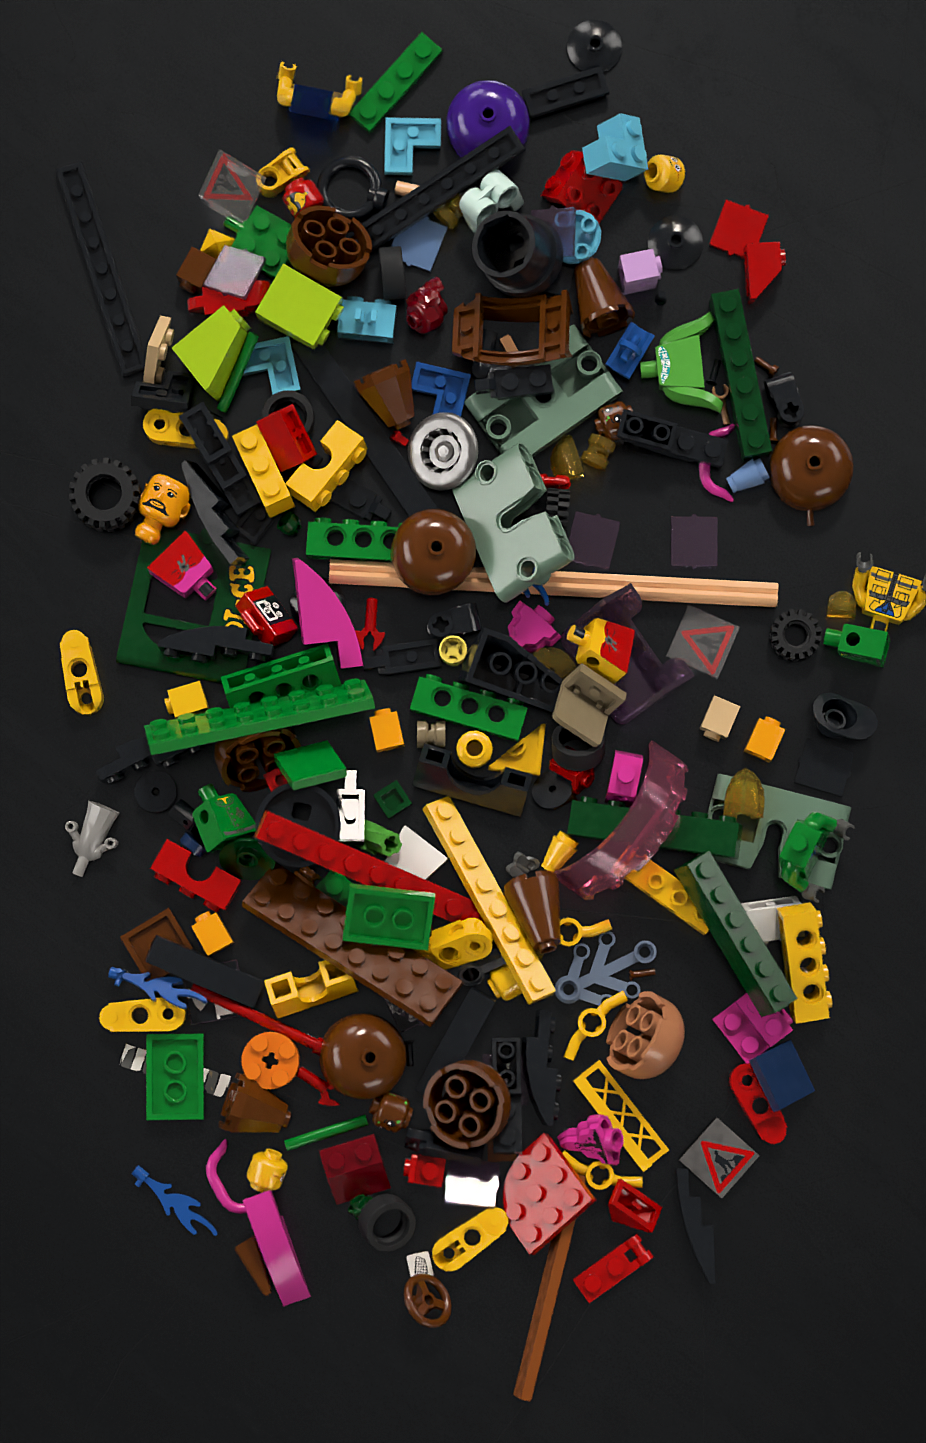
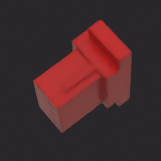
M393 431L389 437L390 440L402 446H406L409 441L402 436L400 431Z

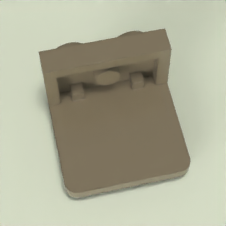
M581 663L562 681L553 712V719L593 747H597L602 742L608 715L625 701L627 693Z

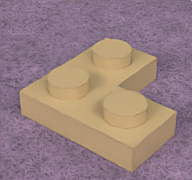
M160 315L149 340L143 383L162 384L165 368L161 367V361L165 360L168 346H171L174 336V330L170 329V317Z

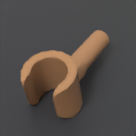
M723 384L725 394L719 396L715 393V387L713 386L712 394L724 403L721 412L723 424L728 425L730 420L726 400L728 399L729 389L727 385Z

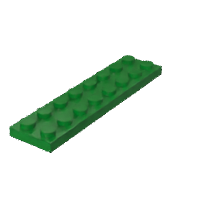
M355 678L346 680L344 684L333 687L331 684L321 685L313 692L305 693L304 690H296L290 692L289 696L279 698L277 696H267L262 698L261 701L251 704L249 702H239L234 704L232 709L214 707L202 714L185 713L178 716V719L168 721L157 719L151 721L149 725H144L150 753L155 755L375 709V705L366 681Z

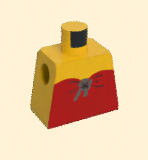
M594 618L584 628L575 624L572 625L568 631L567 640L578 645L577 663L584 664L612 684H615L627 674L635 630L600 618Z

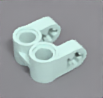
M500 170L488 173L483 178L480 189L475 187L468 190L462 196L459 203L464 218L474 234L481 222L493 213L498 212V208H507L509 211L516 212L524 205L519 188Z

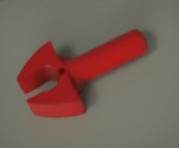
M375 598L367 599L365 627L361 631L355 630L362 651H364V639L369 633H371L375 640L373 652L380 647L385 638V632H378L376 629L378 600Z
M304 1067L298 1069L296 1076L320 1091L322 1098L318 1103L327 1106L340 1105V1103L329 1097L327 1089L332 1090L333 1088L328 1082H325Z

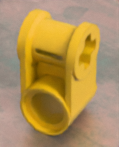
M293 147L282 152L275 160L258 171L257 187L263 196H277L288 184L296 179L304 178L310 172V169L307 166H303L295 155L296 150ZM266 177H273L277 180L273 186H265L262 181Z

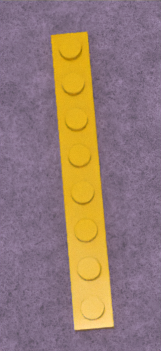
M450 796L426 804L422 810L482 920L491 931L495 944L528 1004L530 1005L553 995L556 990Z

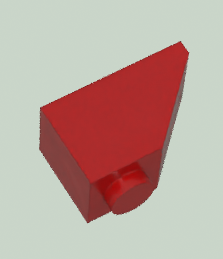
M780 242L747 243L744 247L747 304L753 303L780 273L782 266L786 265L785 250L780 249Z

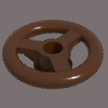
M425 1273L416 1274L407 1281L404 1288V1301L408 1312L414 1320L428 1328H438L444 1325L451 1315L452 1308L451 1299L445 1286L434 1276ZM426 1283H429L438 1291L442 1300L436 1299L429 1292ZM416 1285L417 1293L412 1296L413 1288ZM433 1309L443 1311L437 1319L424 1317Z

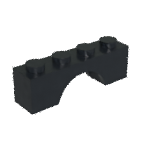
M424 743L412 786L521 817L533 775L505 767L500 773L493 776H474L465 772L456 764L452 751Z

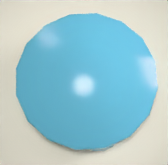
M583 210L562 211L556 216L553 227L558 232L563 244V262L579 264L590 259L596 253L601 242V229L598 221L592 214Z

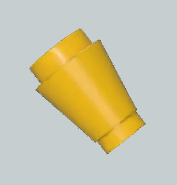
M560 831L557 836H553L541 866L547 871L557 873L578 851L576 847L579 842Z

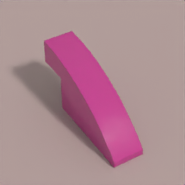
M293 558L302 643L305 645L335 641L337 661L340 668L363 666L360 646L354 627L338 597L314 570L299 558Z
M268 1190L244 1199L243 1203L283 1306L311 1297L283 1215L280 1216L272 1191Z

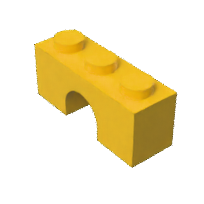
M338 420L320 441L324 452L332 457L330 463L322 469H312L302 463L285 483L290 495L315 512L329 502L334 489L347 480L349 471L355 464H359L364 459L368 449L363 437Z
M258 425L233 435L232 438L269 517L272 518L294 508L295 505Z
M324 960L318 962L319 970L310 976L296 978L291 972L265 980L264 983L277 1019L358 992L354 978Z

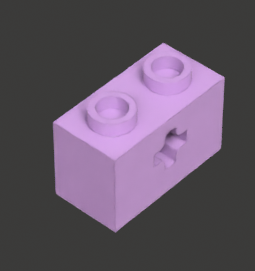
M653 249L620 255L618 272L623 294L626 295L656 288L658 279H661L663 269L660 256L655 257Z

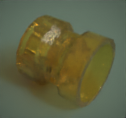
M460 195L433 212L451 230L458 225V220L464 216L459 207L462 198Z
M591 433L588 440L589 447L583 451L580 460L593 468L605 471L609 463L607 458L609 454L613 453L616 443L606 437Z

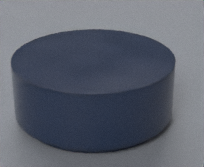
M185 832L180 839V843L197 857H202L206 853L204 845L199 843L193 835Z

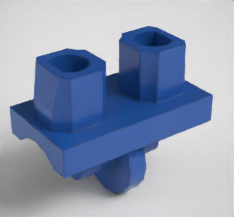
M630 322L605 366L630 379L655 335Z

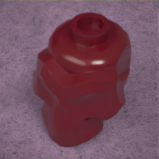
M434 277L427 281L406 299L407 324L410 328L415 329L421 334H427L441 326L444 316L448 313L447 305L439 293L444 289L439 277Z

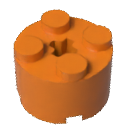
M265 1032L258 1034L247 1043L243 1050L242 1068L245 1076L250 1080H255L263 1089H277L287 1085L295 1078L300 1067V1055L296 1045L291 1039L280 1033ZM271 1052L275 1053L274 1058L279 1061L278 1065H272L271 1069L267 1068V1062H264V1057L270 1056Z

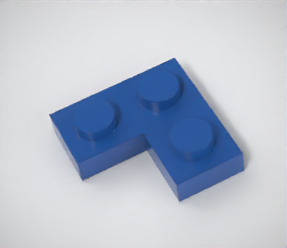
M416 362L411 383L412 391L437 397L433 414L448 412L461 417L471 374Z

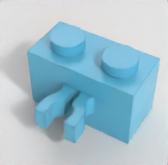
M349 296L347 300H343L341 305L344 306V310L338 319V338L393 343L397 312L396 305H391V301L376 299L375 303L364 302L363 298Z

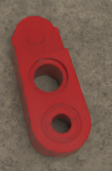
M256 280L202 287L203 296H195L187 300L188 312L212 315L224 305L230 312L235 309L242 317L249 316V313H255L270 287V282Z
M744 1063L738 1065L732 1070L729 1077V1085L733 1094L761 1140L770 1144L780 1143L786 1136L787 1128L781 1110L772 1111L751 1064ZM745 1075L752 1077V1083L749 1086H745L742 1083V1078ZM759 1097H762L767 1102V1109L761 1114L755 1113L752 1108L753 1101Z

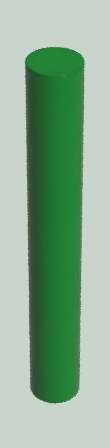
M249 332L218 403L217 409L227 413L259 338V335L253 332Z
M364 1114L286 1139L284 1142L287 1151L368 1126L369 1124Z

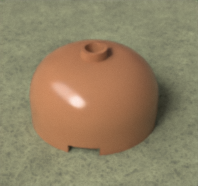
M650 991L639 993V998L631 1005L625 1003L613 1020L608 1032L606 1043L610 1045V1056L607 1057L609 1065L615 1070L635 1079H649L665 1072L678 1057L684 1042V1022L678 1009L670 1001ZM629 1025L642 1033L640 1036H636L626 1031V1028Z

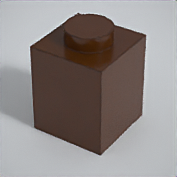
M191 247L176 274L178 282L181 283L179 286L192 294L195 291L203 294L202 287L208 286L219 266L217 259Z

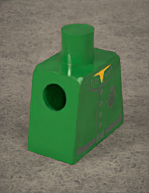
M844 624L842 631L827 628L823 644L838 647V653L841 657L884 668L890 637L886 631ZM851 640H859V643L857 645H849V642Z
M208 784L198 790L203 803L193 811L192 816L207 853L222 849L231 840L251 838L256 833L255 821L236 794L230 793L219 796L213 784Z

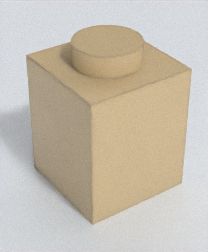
M714 695L700 726V729L705 731L704 736L719 742L720 738L726 740L740 706Z

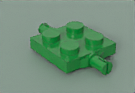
M257 205L250 217L243 223L229 215L227 216L223 226L237 233L236 239L229 249V255L244 259L252 268L273 280L283 264L287 266L291 264L286 252V238L291 224Z

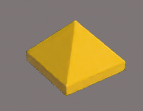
M209 229L200 251L217 259L218 263L225 265L229 256V249L235 239Z

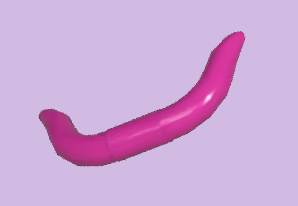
M735 424L711 431L709 435L720 438L728 436L734 430ZM699 463L700 480L703 487L711 494L733 502L732 495L726 489L715 485L712 481L710 466Z
M224 1139L208 1159L206 1176L221 1205L230 1212L244 1214L247 1213L244 1203L239 1204L231 1200L217 1174V1163L226 1153L228 1146L227 1140Z

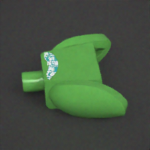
M708 312L699 319L667 332L660 339L659 346L655 347L656 360L640 362L641 377H658L659 389L663 390L665 395L674 402L708 408L721 413L724 403L712 393L705 391L699 336L704 334L715 321L711 312Z

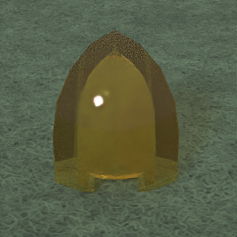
M569 434L561 438L553 447L550 460L554 477L566 475L572 480L582 477L584 470L573 438Z
M744 768L738 771L731 779L726 791L723 816L737 818V815L744 814L751 816V819L763 818L765 804L764 789L759 778L752 771Z

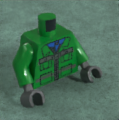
M812 812L805 820H797L780 853L779 860L782 869V879L799 892H802L804 899L816 903L820 902L815 897L816 892L824 893L825 890L822 886L809 883L808 878L830 832L833 831L835 835L849 840L850 837L846 836L845 832L849 827L855 829V826L843 819L836 820L818 812Z

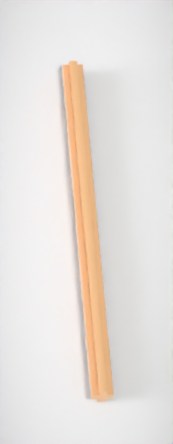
M330 559L329 583L409 588L399 579L392 562ZM473 567L467 579L459 587L453 589L495 592L484 567ZM556 571L551 573L549 581L542 585L547 595L760 607H776L778 603V583ZM530 586L528 588L530 594L541 595L535 587Z

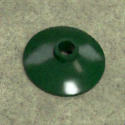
M238 838L227 842L219 854V862L222 868L232 876L243 880L261 879L269 868L274 869L276 862L266 854L258 840L250 838Z

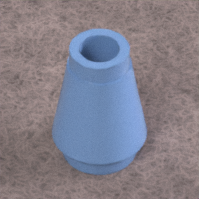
M759 458L755 461L751 459L726 479L733 493L765 484L764 481L770 477Z

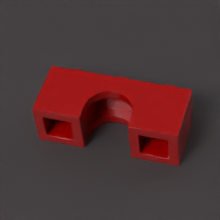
M167 839L150 868L156 871L154 877L169 885L171 880L179 884L180 888L178 891L192 899L195 894L204 898L203 905L215 912H218L220 908L226 911L242 881L218 867L214 869L208 879L204 881L193 880L188 873V864L194 854Z

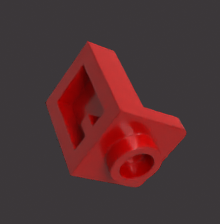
M566 746V748L574 750L573 748ZM553 758L549 761L550 770L572 781V792L577 795L584 788H588L594 780V768L587 771H572L558 765Z
M412 1154L411 1160H405L403 1176H408V1183L442 1187L446 1159Z

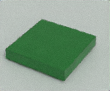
M327 740L274 754L276 765L293 790L347 777L346 767Z

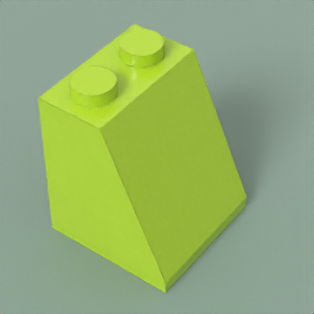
M283 264L255 313L260 322L315 350L318 344L322 346L330 334V331L327 330L332 320L337 321L344 306L341 305L343 302L341 296Z
M223 305L172 347L173 351L204 390L217 402L221 399L247 338V331L251 327L235 309L230 312Z

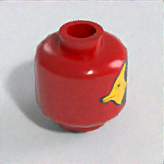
M299 178L284 188L283 201L294 218L303 209L312 206H322L324 203L323 196L312 180Z

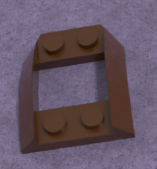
M567 289L562 290L561 295L548 298L546 294L528 298H491L482 296L481 293H476L473 301L467 305L463 302L454 308L453 354L472 361L496 365H531L572 357L569 351L570 315L574 313ZM483 320L499 322L540 321L539 348L515 352L482 350Z

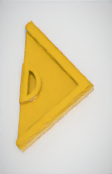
M540 724L529 735L506 751L505 754L489 765L488 771L501 772L505 767L532 774L533 776H540L546 724Z

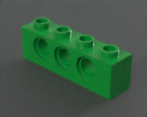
M315 518V522H308L307 559L392 562L391 549L384 546V541L389 536H395L396 531L402 524L399 523L398 527H389L387 522L371 521L370 525H359L358 520L344 519L341 524L331 523L332 519ZM332 533L343 535L344 540L340 545L333 546L328 542V538ZM362 534L370 536L372 539L371 544L365 548L359 547L356 544L358 536Z
M328 643L221 677L230 709L239 702H249L251 704L259 702L267 696H277L279 698L289 696L290 692L296 690H304L305 693L316 691L318 686L331 684L333 687L341 685Z
M426 674V678L419 676L410 712L438 720H445V722L518 743L528 709L523 707L524 702L513 698H507V701L495 699L497 694L486 690H480L479 694L469 691L470 686L458 682H453L452 686L442 683V678ZM440 692H445L449 694L451 701L446 706H439L434 701L435 696ZM466 700L475 701L478 706L477 711L473 714L464 713L461 708L463 702ZM493 708H500L504 711L505 717L500 722H493L488 716L489 711Z

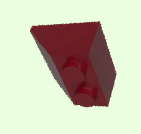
M375 1133L319 1151L336 1205L351 1201L354 1197L361 1194L367 1196L391 1188Z

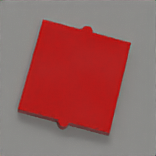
M726 200L709 245L728 252L729 256L734 254L744 258V247L747 243H759L769 215L750 209L749 205L742 206Z

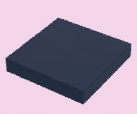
M791 1039L749 1060L773 1112L815 1091Z

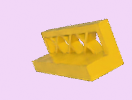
M600 1060L573 1080L598 1115L608 1116L613 1128L621 1130L623 1134V1147L643 1172L669 1151ZM598 1068L606 1077L604 1089L593 1088L586 1079L587 1076ZM608 1081L616 1091L607 1090ZM597 1092H604L603 1100L600 1098ZM607 1093L620 1095L623 1099L622 1112L611 1111L607 1107ZM626 1104L633 1113L625 1112ZM614 1114L621 1115L620 1122L617 1120ZM624 1115L637 1117L640 1121L639 1134L627 1133L623 1127ZM643 1126L650 1134V1136L642 1135ZM631 1137H638V1145ZM642 1138L653 1139L661 1148L649 1159L641 1151Z

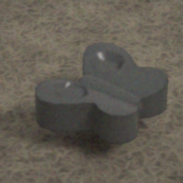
M517 852L514 855L513 863L507 865L505 871L512 878L522 874L527 876L529 871L539 868L540 861L532 856L526 857L521 852Z

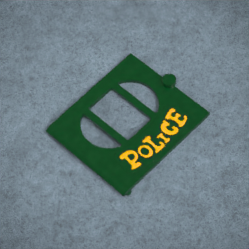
M162 527L160 531L161 537L157 544L152 545L142 540L116 662L222 683V676L246 669L248 655L238 654L237 658L221 655V650H217L215 661L208 660V663L194 662L191 660L192 656L180 655V658L167 657L163 655L164 651H160L158 645L148 637L143 624L148 623L183 631L209 626L241 627L248 629V640H252L253 633L240 617L241 613L236 608V604L244 593L264 587L272 549L236 542L249 557V560L243 566L231 565L216 546L206 528L202 529L200 535L187 532L218 576L217 580L207 578L217 588L210 624L204 626L144 613L151 579L153 578L147 567L184 532Z

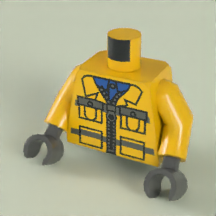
M861 552L857 553V568L855 569L852 588L857 604L862 607V614L873 617L871 629L887 632L889 622L900 625L903 620H911L926 606V573L922 582L874 567L873 555L871 553L870 559L867 562H861Z

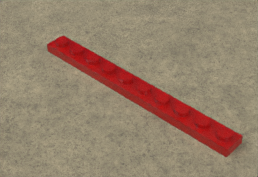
M265 810L255 833V838L364 885L435 893L434 915L452 923L467 918H477L485 925L471 899Z

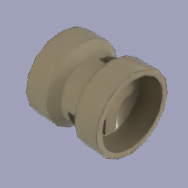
M417 720V748H423L424 743L445 748V720H437L431 724L426 720Z

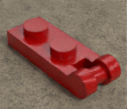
M638 1233L631 1236L572 1279L589 1303L654 1257L650 1250L646 1251L641 1244L642 1239ZM630 1249L637 1256L631 1262L624 1254Z

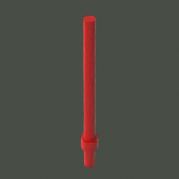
M193 983L191 991L204 996L206 1000L276 1033L283 1034L289 1039L313 1049L312 1053L320 1056L323 1038L318 1037L316 1039L246 1005Z

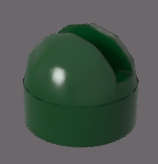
M292 511L285 513L277 524V528L288 536L296 535L298 533L296 528L301 529L302 527L301 520Z

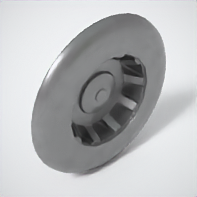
M441 412L425 418L414 429L408 444V462L412 472L423 485L434 490H449L462 484L472 473L478 458V441L473 428L464 418L453 413Z

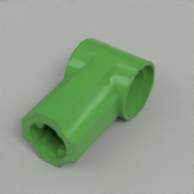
M364 819V845L353 846L374 855L378 853L391 857L392 854L399 853L402 843L400 842L399 834Z

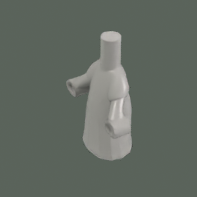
M88 801L81 834L77 831L79 826L76 822L68 821L65 824L66 831L69 832L73 839V849L78 855L73 874L83 877L89 861H94L100 858L103 852L117 847L118 841L116 839L107 838L105 840L115 819L120 814L119 812L102 804Z

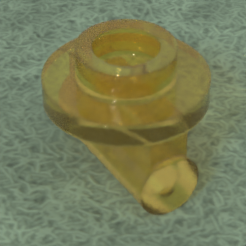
M838 591L829 597L827 617L855 619L857 604L855 597L846 591Z

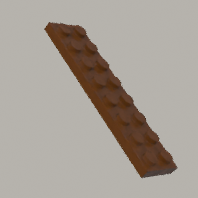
M276 862L274 869H268L242 902L243 908L429 1027L433 1025L462 986L463 981L411 948L343 941L346 907L314 886L310 887L298 876Z

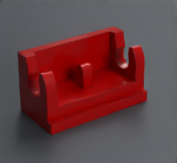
M293 404L256 421L280 472L301 464L317 454Z

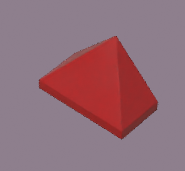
M623 1179L617 1180L608 1203L611 1221L648 1233L653 1232L662 1210L660 1205Z

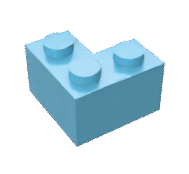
M621 113L597 125L598 140L582 147L586 174L627 181L649 170L639 117Z

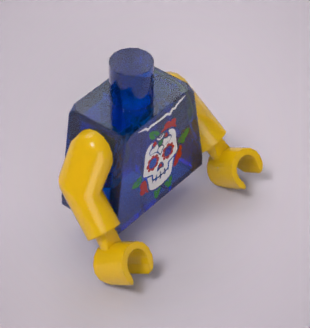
M284 62L280 63L277 76L279 79L277 100L281 105L288 106L287 111L339 121V117L348 115L356 96L362 93V77L358 81H351V75L346 77V86L343 94L292 84L296 65L293 64L292 68H286L283 66Z

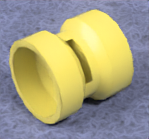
M454 635L444 638L439 646L440 658L448 666H459L464 662L467 654L466 643L462 638Z

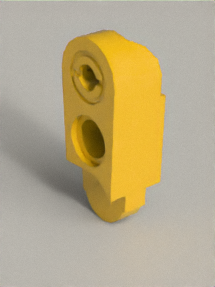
M152 409L145 415L143 429L153 443L197 449L190 436L186 437L181 434L184 425L179 416L184 412L171 413L167 410ZM214 419L224 437L228 440L229 435L226 426L220 420ZM156 420L165 422V426L162 429H156L154 423Z
M70 630L63 635L60 642L67 698L70 706L77 713L93 715L102 708L104 703V695L88 637L78 630ZM79 663L86 664V674L82 677H75L73 674L74 667ZM84 694H90L92 697V702L89 704H84L82 702V696Z
M467 918L433 930L429 938L428 950H413L446 970L488 956L492 951L493 936L482 921L477 918Z
M156 998L155 1002L152 999L109 1003V1005L101 1010L99 1019L102 1026L109 1029L110 1032L174 1031L183 1025L186 1018V1010L170 1004L163 998ZM142 1007L147 1010L148 1019L145 1023L138 1024L134 1020V1012ZM166 1009H171L174 1013L173 1017L169 1020L165 1019L163 1015Z
M488 1207L441 1237L434 1244L432 1250V1258L435 1264L445 1271H455L462 1267L506 1231L508 1225L506 1212L498 1207ZM470 1229L477 1230L481 1235L480 1241L475 1245L468 1244L464 1239L465 1233ZM452 1248L455 1255L453 1258L448 1259L444 1256V1250Z

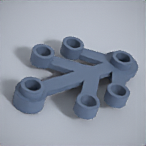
M611 931L602 933L598 937L599 946L590 973L579 978L583 961L590 955V948L584 943L577 944L573 949L574 958L568 975L561 977L555 984L556 997L561 1002L567 1004L574 1003L580 999L599 1006L604 997L610 998L611 995L604 994L601 996L584 989L594 983L619 992L624 991L626 997L630 999L638 997L641 989L636 982L627 983L610 977V975L637 962L650 963L656 957L655 945L650 941H641L636 944L633 952L604 966L609 949L615 943V935ZM604 934H609L612 937V942L609 945L603 944L601 940ZM579 946L585 947L587 950L586 956L579 957L576 954V949ZM642 947H647L650 950V955L647 958H643L639 954V950ZM566 984H571L574 987L573 994L566 995L563 992V987ZM629 985H635L637 988V993L633 996L629 995L626 991Z

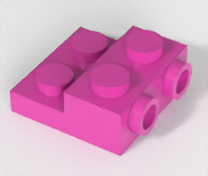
M747 993L712 1019L747 1064L750 1063V1059L762 1054L793 1030L790 1027L793 1020L784 1009L761 1017Z

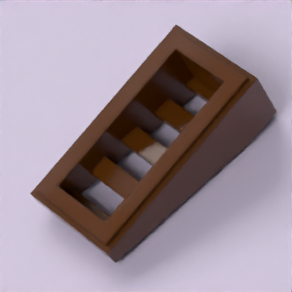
M254 1234L236 1246L235 1251L263 1295L267 1296L272 1292V1286Z

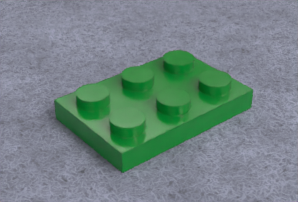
M350 883L342 940L428 950L435 893Z
M146 1034V1120L204 1119V1034Z

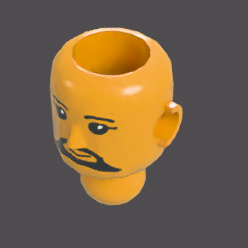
M154 475L149 483L145 484L144 491L140 496L138 510L145 518L136 527L135 536L152 545L157 544L160 540V531L163 526L168 528L174 527L180 518L184 519L187 516L191 506L188 503L190 500L188 487L166 475Z

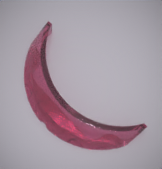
M653 740L648 744L649 763L643 785L634 803L619 825L588 855L570 866L554 871L562 885L584 900L594 899V894L607 888L615 890L624 884V877L632 870L637 872L641 870L655 855L659 846L667 839L678 819L675 812L679 803L685 801L687 789L684 787L685 773L688 772L687 765Z

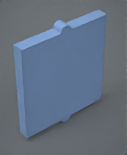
M426 216L396 236L391 247L401 246L403 262L406 263L407 267L414 266L431 272L448 227L433 222Z

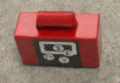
M268 586L244 593L236 604V608L241 613L240 617L253 635H257L263 643L275 646L288 642L298 630L296 623Z

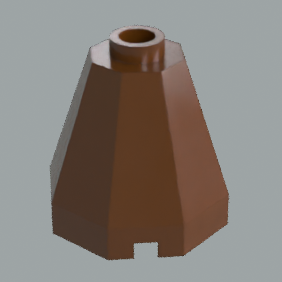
M406 359L399 361L401 367H398L397 364H391L363 376L364 383H361L360 379L353 381L357 392L388 427L394 426L396 430L410 425V418L414 417L411 374Z
M236 1073L235 1078L239 1081L237 1084L232 1082L229 1086L221 1109V1115L226 1117L225 1122L219 1121L218 1127L230 1132H279L282 1127L286 1128L291 1116V1112L287 1111L288 1105L267 1089L261 1088L255 1080H250L245 1075Z

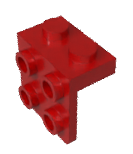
M571 150L562 158L561 166L555 175L551 176L546 182L545 190L541 196L548 202L562 204L569 211L583 210L588 212L600 223L621 192L623 184L620 180L586 174L583 152Z

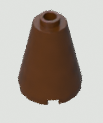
M591 257L574 268L580 325L585 336L591 337L590 333L596 332L599 337L615 333L628 325L626 320L630 316L632 320L635 318L633 307L599 259Z
M535 871L536 876L527 878L526 874L519 875L504 885V896L533 949L540 951V953H550L556 950V946L561 942L559 880L556 873L551 871Z

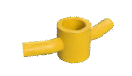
M573 918L560 920V926L563 924L566 926L573 924L577 929V933L573 936V941L570 942L564 941L561 934L560 945L566 947L574 946L581 938L595 937L612 930L609 919L592 926H581Z
M624 991L604 1000L597 1009L588 1008L581 1012L578 1017L579 1029L572 1035L563 1057L574 1061L581 1042L587 1036L595 1037L604 1031L607 1013L628 1001ZM588 1013L592 1016L599 1015L602 1021L601 1025H598L594 1032L585 1030L586 1024L583 1018Z
M564 1150L562 1152L576 1173L585 1176L587 1183L594 1189L602 1190L610 1185L615 1186L618 1179H623L634 1188L643 1187L642 1176L622 1177L614 1174L609 1164H602L597 1160L587 1165L579 1162L567 1151ZM595 1166L608 1170L609 1176L603 1180L602 1184L592 1182L593 1175L591 1170Z

